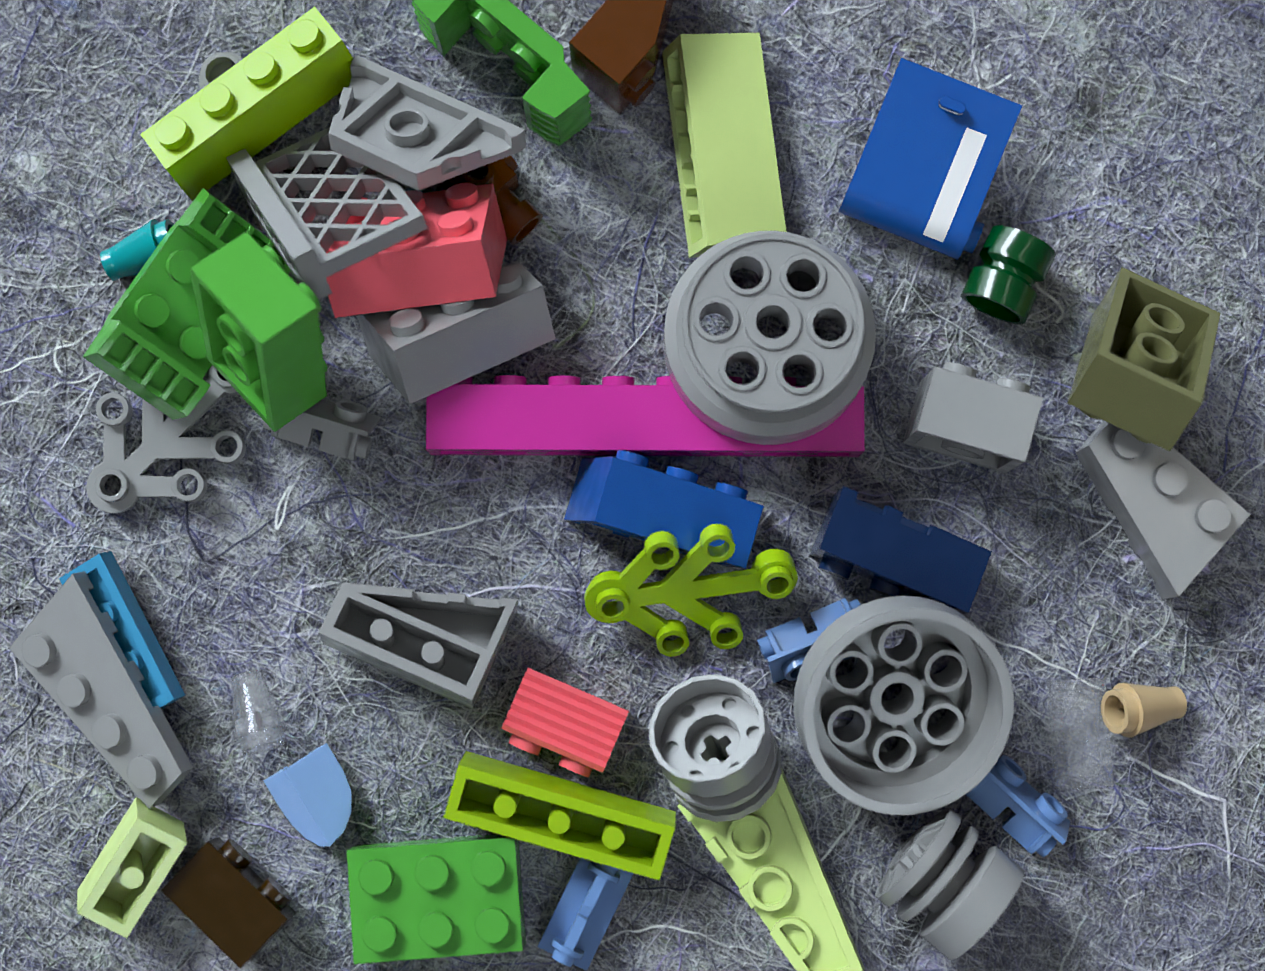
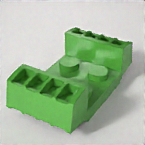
M412 0V6L415 9L414 13L420 24L421 32L443 56L473 26L475 28L473 32L474 37L488 51L497 55L501 50L516 62L513 69L531 86L522 96L527 127L534 133L560 146L592 121L590 116L592 112L589 109L591 107L589 103L591 100L589 97L590 90L565 63L563 46L509 0Z
M203 188L181 218L169 229L109 313L104 326L83 355V358L172 420L187 417L211 386L203 380V377L212 366L207 358L190 267L247 232L261 248L269 246L276 252L285 267L287 275L290 269L270 238Z

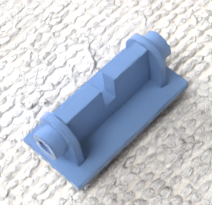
M843 598L810 612L811 619L816 628V631L807 633L800 617L765 630L766 636L758 639L757 643L763 658L768 661L773 683L783 679L789 681L797 680L803 660L816 639L835 620L848 611L860 606L858 599L848 602L846 598Z
M1002 755L988 775L965 795L993 820L1008 806L1014 813L1003 823L1002 828L1030 854L1037 852L1041 857H1045L1057 843L1053 837L1062 845L1067 841L1070 821L1067 819L1068 814L1056 798L1045 792L1041 795L1026 782L1024 771L1014 760Z
M580 858L537 947L551 953L552 958L563 965L571 967L573 964L587 971L634 873Z

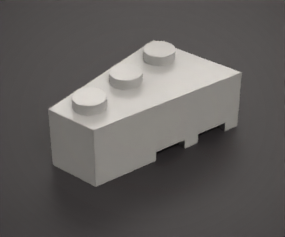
M520 263L502 267L497 294L493 298L357 315L369 356L409 404L555 340L543 285Z
M1104 420L1075 452L1109 511H1113L1129 538L1127 541L1135 555L1140 556L1155 582L1154 587L1161 599L1179 597L1251 515L1174 447L1169 452L1153 443H1144L1136 439L1131 433Z
M342 582L318 633L323 644L473 710L515 618L518 599L500 598L499 600L467 597L465 594L448 593V595L415 592L413 589Z

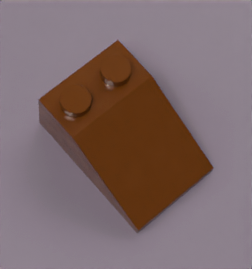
M606 0L569 42L572 71L592 92L619 114L630 103L634 107L639 106L656 84L652 78L655 75L674 0Z

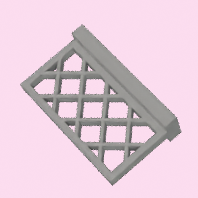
M330 127L256 162L253 161L246 149L226 157L244 200L298 283L306 284L314 292L318 300L332 294L326 277L428 229L422 213L396 180L337 152L326 151L331 148L328 135ZM289 167H296L291 174H277ZM315 167H329L325 174H311ZM347 168H362L358 175H343ZM299 191H313L309 198H295ZM332 191H347L342 199H327ZM365 192H381L376 200L361 199ZM316 215L331 216L326 224L312 223ZM350 216H366L361 224H345ZM384 217H403L388 225H380ZM334 241H350L349 244L326 254Z

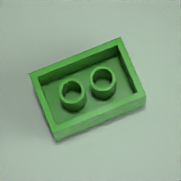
M245 232L190 267L208 361L274 432L327 397L325 382L327 365L322 353L324 336L320 329L318 315L321 312V305L314 292L306 284L300 283L297 285L286 274L281 259L269 246L261 248Z
M500 834L364 844L355 845L347 850L354 964L523 951L526 944L518 839Z

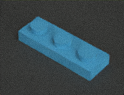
M112 551L99 553L59 578L63 585L73 573L86 572L94 587L89 592L100 612H108L118 632L114 634V637L127 661L134 660L143 675L144 680L141 681V685L152 706H159L163 709L185 696Z

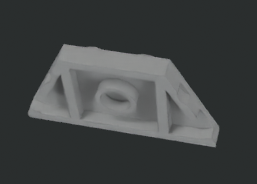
M358 55L352 60L350 66L352 78L349 87H343L339 99L340 111L334 115L328 132L332 151L418 191L521 152L526 147L525 129Z

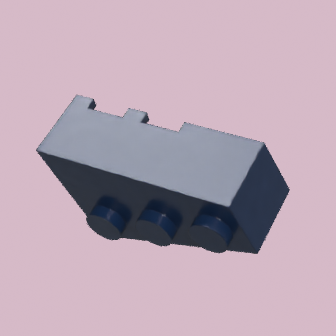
M843 486L832 496L810 556L821 560L818 569L849 580L851 572L872 580L869 589L887 597L901 596L903 592L913 597H921L943 603L960 614L969 613L992 551L936 526L930 525L928 527L902 517L904 512L891 506L885 505L884 509L856 499L859 492Z

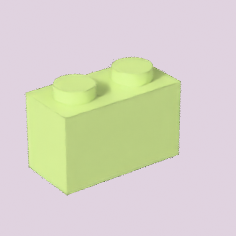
M136 797L77 890V913L128 938L187 844L184 822L156 807L148 809L141 799Z

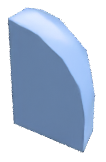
M327 743L309 752L308 755L291 766H286L263 780L291 825L307 840L318 846H331L345 831L352 812L351 789L342 767Z

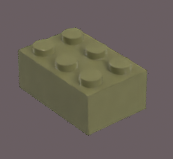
M1121 267L1092 316L1067 403L1079 408L1085 415L1091 418L1102 419L1131 433L1139 441L1153 443L1170 452L1203 403L1221 313Z

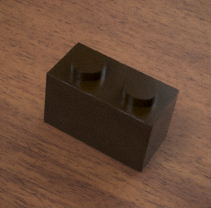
M218 837L207 841L161 891L241 969L268 944L296 912L288 905L292 901L290 894L277 881L270 877L263 881L249 867L253 860L238 843L232 839H228L224 843Z

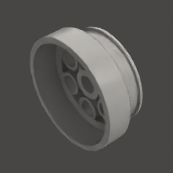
M756 231L737 235L716 244L700 255L684 272L674 288L668 304L664 327V354L668 373L675 390L689 410L707 426L725 436L761 445H777L798 441L818 433L837 420L853 402L867 377L876 341L875 320L869 297L864 286L849 265L824 245L807 237L782 231ZM746 268L754 271L759 276L761 283L752 289H742L733 283L730 276L736 270ZM797 271L806 272L814 278L816 287L808 292L796 291L789 285L787 276ZM720 314L729 321L731 328L722 335H711L702 329L700 321L706 315ZM764 317H776L784 323L787 332L779 338H768L759 332L756 323ZM823 319L832 320L841 328L842 337L835 341L822 340L814 332L813 324ZM744 362L753 367L757 378L750 384L738 385L728 378L726 369L733 363ZM791 365H801L811 373L813 382L804 388L793 387L785 381L782 371Z
M913 596L887 597L862 604L848 611L829 625L816 639L803 660L798 673L793 700L794 718L799 739L823 779L831 788L851 803L867 810L889 815H911L929 812L944 807L970 792L988 775L1002 754L1009 738L1014 714V694L1010 674L1004 659L990 639L955 609L931 599ZM896 629H905V636L899 645L893 648H884V642L889 633ZM950 655L949 663L943 671L937 674H930V667L938 657ZM850 656L857 657V664L850 673L841 676L835 675L836 667L841 660ZM902 683V689L897 697L889 701H881L882 693L889 685ZM939 709H947L944 719L939 724L927 726L928 718L933 712ZM847 710L855 711L854 717L848 725L841 728L833 727L835 718L841 712ZM899 736L898 744L893 750L887 753H878L879 747L885 739Z

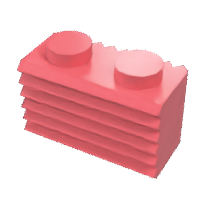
M527 668L501 729L512 733L509 744L537 756L542 747L562 755L558 765L589 778L592 769L603 773L629 710L534 669Z

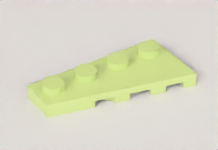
M783 769L773 795L759 810L739 820L714 822L696 817L681 804L677 805L688 822L691 821L706 842V847L717 862L723 865L739 888L738 891L751 909L754 908L770 930V935L796 971H865Z

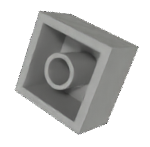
M946 362L944 368L935 366L919 383L903 443L1003 473H1007L1025 463L1043 397L1029 394L1031 387L1017 380L998 378L997 384L978 379L976 378L977 371L962 364Z

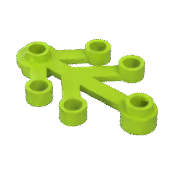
M723 524L707 526L700 534V541L679 562L680 554L676 537L669 532L658 531L647 537L644 549L622 572L605 571L596 575L585 591L584 602L588 614L595 620L603 623H617L625 620L656 638L657 649L661 654L675 657L683 654L689 647L688 632L685 624L676 619L665 620L646 606L664 603L710 632L711 641L714 646L720 649H732L738 646L743 639L739 617L731 612H721L700 598L759 591L768 598L781 599L792 592L797 584L798 574L794 559L788 552L781 549H768L756 556L752 562L751 569L698 576L711 562L726 561L734 554L735 543L730 528ZM714 540L725 541L720 546L714 547L709 545ZM660 547L670 548L668 552L663 554L654 553ZM678 562L661 581L643 583L655 569H669ZM724 628L733 629L729 633H719ZM671 635L679 636L676 640H665L666 637Z

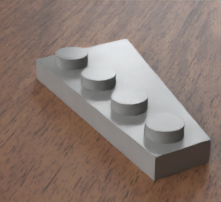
M86 572L73 573L9 649L147 808L150 809L161 804L188 775L193 766L159 706H152L141 685L144 677L135 661L128 662L114 637L118 630L108 612L101 613L89 591L94 587Z

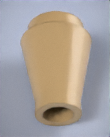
M1119 683L1112 690L1107 691L1101 701V715L1106 727L1112 733L1121 734L1127 738L1137 736L1170 720L1180 719L1187 711L1185 694L1177 686L1157 687Z

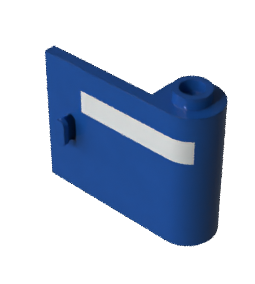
M901 58L846 191L839 213L957 260L963 251L972 254L984 228V223L976 221L1023 105ZM939 104H940V106L943 107V108H946V109H948V110H951V111H953V112H956V113L962 114V115H956V114H954V113H951V112H949V111H946V110H944V109H941V108L939 107Z

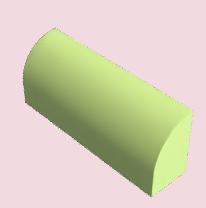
M760 33L680 34L662 51L688 254L689 258H697L709 248L731 237L756 231L786 232Z

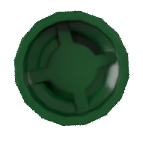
M995 225L991 228L979 254L984 265L975 266L972 269L960 296L968 305L990 317L1007 323L1024 324L1038 296L1032 286L1036 282L1045 280L1056 253L1047 243L1027 232L1013 227Z

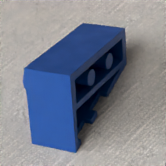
M617 450L616 457L581 459L564 520L577 524L589 523L613 531L612 534L625 538L630 536L643 541L652 533L666 531L676 537L679 553L684 555L700 541V534L704 528L712 524H723L732 531L735 551L728 560L712 563L725 567L746 569L764 505L746 500L747 490L717 482L714 490L697 484L699 475L696 473L668 466L665 474L647 468L649 458L624 450ZM714 540L709 545L716 547L722 545L725 541Z

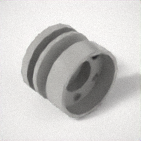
M711 674L692 677L672 687L657 703L649 722V745L679 804L694 816L714 822L739 820L759 810L773 795L782 773L781 752L770 729L764 709L754 691L737 679Z
M945 808L925 826L918 828L900 847L892 858L888 871L876 890L875 897L888 907L903 897L896 915L906 922L927 908L929 912L921 927L920 936L947 959L953 961L975 945L1004 912L1024 879V870L996 846H990L973 859L969 856L978 840L979 831L973 826H967L955 835L961 823V816L953 809Z

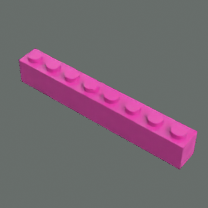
M517 375L494 377V384H473V377H470L427 396L426 450L430 455L616 456L617 450H624L642 456L859 457L865 451L864 386L860 388L847 410L837 420L818 433L790 443L761 445L735 440L703 423L681 400L670 376L657 377L656 385H635V378L630 376H606L602 378V385H581L580 377L566 375L548 377V385H527V377ZM728 376L735 384L742 385L741 377ZM784 377L785 381L793 387H807L796 386V378Z

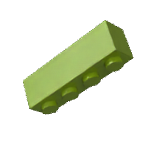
M314 6L140 135L168 173L193 201L203 188L205 190L210 189L232 173L226 157L246 149L252 158L339 94L343 87L347 88L352 78L350 66L353 57L343 40Z
M466 751L458 764L443 818L660 881L675 830L676 811Z

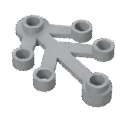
M213 365L208 370L209 378L206 380L211 386L187 417L174 420L168 417L165 420L164 413L142 399V444L127 458L126 424L133 415L132 404L127 398L117 393L105 394L98 400L96 413L98 418L104 423L103 462L93 468L86 484L87 495L96 508L107 513L118 514L131 509L140 497H177L185 502L193 503L205 496L208 488L207 480L200 472L193 469H182L173 477L144 476L143 474L158 459H217L229 465L242 460L246 453V444L244 439L233 431L223 430L215 434L214 437H182L224 395H240L228 381L222 380L221 374ZM113 401H120L123 406L122 414L116 419H109L106 413L108 405ZM227 438H234L237 442L236 452L232 456L223 457L219 450L221 442ZM117 476L121 480V489L116 495L109 496L105 491V483L110 477ZM188 476H195L198 481V488L192 495H184L181 491V483Z

